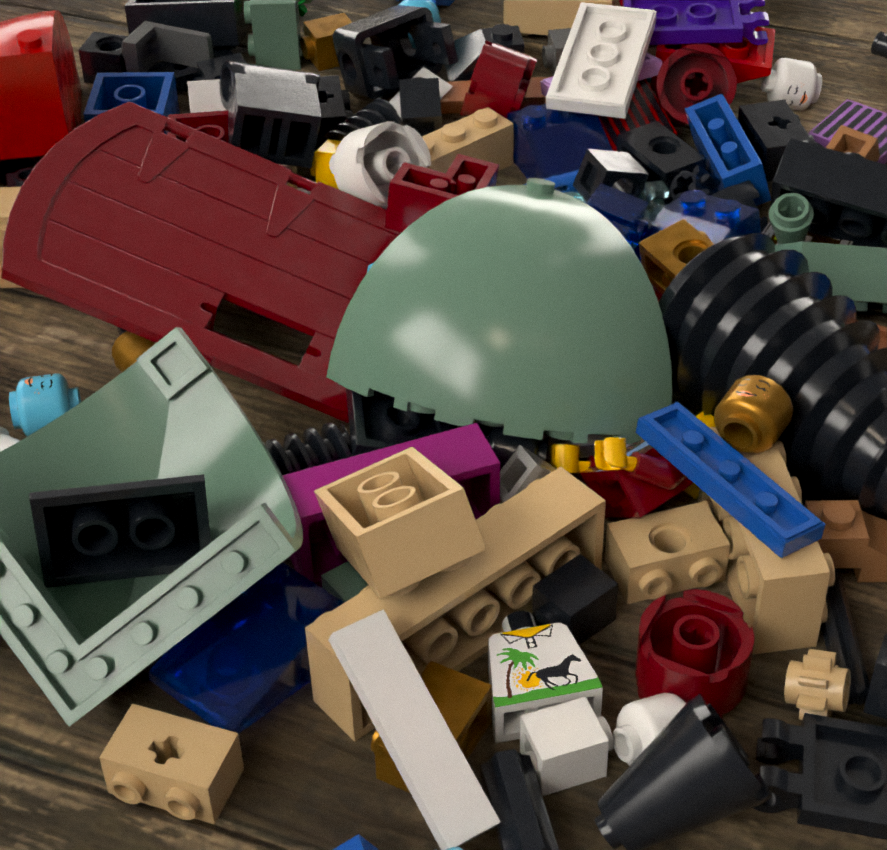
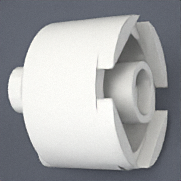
M387 121L355 130L345 136L338 145L336 153L331 156L329 168L334 175L339 190L387 210L390 181L403 162L427 168L431 166V156L424 139L415 129L408 125L402 126Z

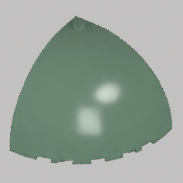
M528 178L526 185L485 187L451 198L425 213L396 237L374 262L353 295L338 328L326 376L343 387L365 397L374 396V390L395 398L394 408L403 411L411 410L418 413L435 414L434 420L462 427L474 424L476 421L487 426L504 427L503 435L542 440L544 433L556 439L571 440L572 443L587 444L588 434L613 435V437L626 438V444H634L642 439L635 433L638 418L672 404V370L667 333L656 294L643 265L626 239L605 216L590 205L555 190L554 182L539 178Z

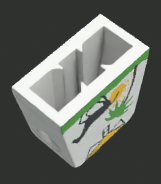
M516 611L506 616L502 622L504 632L493 634L488 638L489 684L492 685V725L495 743L520 739L521 715L585 696L596 717H600L603 692L601 681L567 625L558 622L536 626L533 615L528 611Z

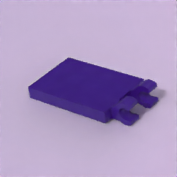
M623 0V7L657 11L656 24L649 45L742 42L743 37H746L754 45L768 43L766 31L754 30L757 26L769 25L768 13L750 11L753 7L765 6V0Z

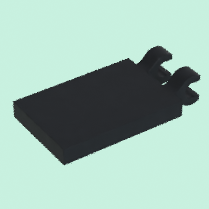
M804 713L800 726L791 725L774 718L763 719L762 736L757 738L756 760L764 764L777 765L797 759L799 760V774L787 772L775 766H761L760 775L767 784L772 797L763 804L753 807L755 810L765 813H778L789 808H797L798 824L887 840V727Z

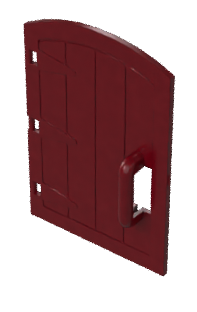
M129 101L105 111L75 128L56 143L35 165L21 186L9 214L2 246L1 278L155 343L175 327L182 328L210 366L349 423L346 388L326 377L331 351L345 311L359 284L367 274L368 265L375 262L400 233L384 228L386 209L318 181L316 183L292 173V170ZM164 131H168L187 140L186 142L181 141L177 138L165 134ZM287 183L296 185L300 188L310 191L311 193H304L300 190L288 186ZM223 299L313 336L299 366L215 331L214 325L217 310Z

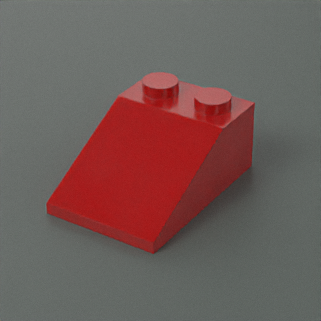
M758 26L754 29L755 31H766L768 43L764 45H754L746 37H743L742 42L699 43L713 46L727 57L735 71L737 83L771 74L775 29ZM690 44L657 45L655 57L662 60L663 64L673 52ZM653 76L650 87L653 91H656L657 76ZM694 77L692 83H685V87L690 88V95L698 94L700 91H707V87L701 85L702 78Z

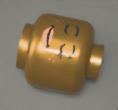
M746 375L734 382L715 408L714 423L721 438L737 451L762 453L773 447L790 423L793 405L787 392L774 380L761 375Z

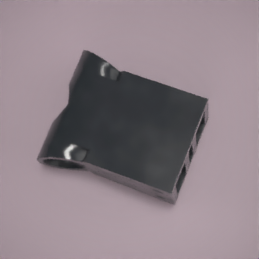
M229 60L224 61L220 72L219 85L223 107L229 110V144L277 164L312 168L322 118L318 98L320 74Z

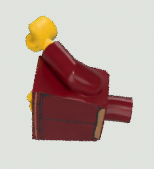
M608 437L604 440H595V456L590 455L587 461H579L580 445L554 443L551 447L552 466L555 468L561 466L569 473H581L586 485L606 500L605 517L641 518L693 484L689 478L643 439L627 448L626 438Z

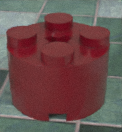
M486 40L474 68L468 93L466 92L460 115L467 117L474 114L477 110L489 107L515 125L537 58Z
M690 44L673 52L661 65L656 84L657 99L668 118L681 126L689 127L685 108L719 94H723L730 106L736 93L737 77L732 64L720 50L706 44ZM694 77L702 78L701 85L707 87V91H700L698 96L690 95V88L685 87V83H692Z
M699 589L684 590L683 597L667 601L666 595L654 600L643 612L639 623L635 669L639 698L643 699L661 693H671L679 696L687 703L701 693L707 705L711 704L721 718H723L724 714L733 710L741 702L747 690L755 639L752 626L749 628L743 619L744 612L725 596Z

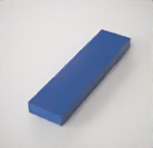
M679 402L638 418L635 433L780 558L822 539L826 525L823 521Z

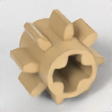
M809 649L808 655L804 654L803 662L790 661L786 673L784 697L786 703L795 704L796 708H800L799 720L803 719L804 713L832 717V710L846 711L850 694L851 672L850 669L835 665L836 652Z

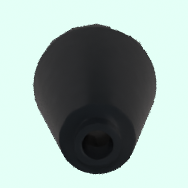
M699 693L682 707L597 801L602 814L594 820L601 834L613 849L616 850L623 845L627 850H643L761 805L770 799L772 794L760 773L754 776L748 768L750 766L747 759L749 756L713 706L711 704L707 705L704 696Z

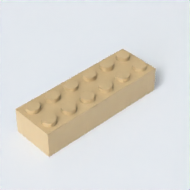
M560 466L545 477L534 480L526 489L502 504L494 505L486 514L476 519L486 550L472 556L471 561L466 566L452 572L440 571L420 580L419 585L413 591L397 597L386 596L380 599L373 589L367 585L350 600L332 611L321 614L313 623L305 627L313 701L354 742L375 729L328 639L333 632L383 609L420 675L430 661L460 671L488 652V638L493 634L504 632L502 622L506 616L516 611H528L532 614L534 584L579 554L601 570L606 500Z

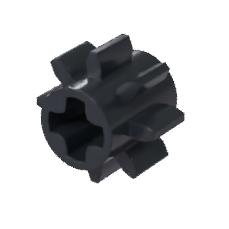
M698 165L694 168L693 173L682 170L673 179L669 188L673 198L669 205L679 211L680 215L692 220L699 207L713 194L719 192L717 187L721 181Z

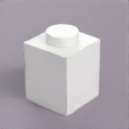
M586 696L520 716V753L522 755H530L542 796L606 777L608 751L614 748L613 736L607 720L603 716L596 717Z

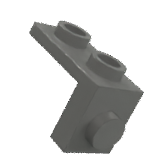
M144 21L122 41V56L125 59L127 72H147L159 60L198 68L197 62L214 58L212 40L209 33Z

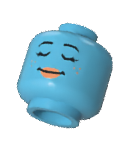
M57 373L22 378L17 384L16 391L9 392V406L14 429H22L26 436L49 424L81 402L79 388H69L66 378Z

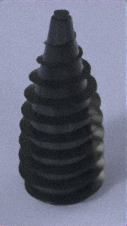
M751 233L742 237L728 238L702 251L676 275L658 302L669 344L672 388L678 390L683 401L691 408L703 411L704 415L711 414L714 416L715 408L736 380L746 375H761L774 380L787 392L793 405L792 419L777 441H781L784 445L787 470L790 477L796 476L798 478L801 491L813 492L821 490L823 500H858L862 511L887 520V348L878 350L880 331L876 323L869 320L856 321V306L852 299L842 295L832 296L833 287L831 280L825 274L809 272L807 259L796 250H780L775 252L774 242L766 234Z

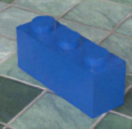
M723 94L685 108L694 144L698 152L706 158L705 165L710 174L721 181L717 187L718 190L721 191L729 186L750 180L760 195L759 198L753 199L755 205L758 206L770 201L771 196L763 164Z

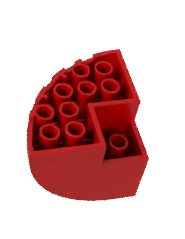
M59 10L23 15L0 22V179L2 160L45 156L56 143L81 125L82 89L68 29Z

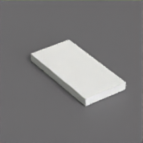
M582 2L546 95V109L625 119L655 28L657 11Z

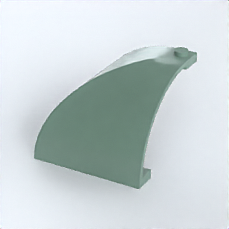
M175 327L140 355L134 364L91 396L49 424L0 452V634L69 727L301 547L303 542V529L295 502L268 449L221 379L184 330L179 327ZM204 474L211 543L173 573L50 588L44 586L29 501L30 493Z

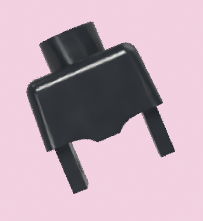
M393 6L337 28L332 35L345 89H348L349 93L370 99H377L400 91L399 80L412 79L423 67L437 74L442 69L443 64L451 65L458 62L451 25L433 22L432 13L426 7ZM408 33L414 40L416 51L410 44ZM370 37L371 45L363 44L364 40Z

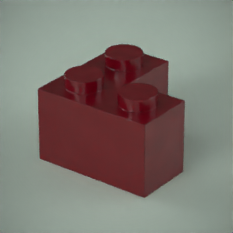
M457 154L447 172L443 173L403 162L390 181L384 228L398 231L401 234L409 225L443 202L469 191L496 186L499 164Z

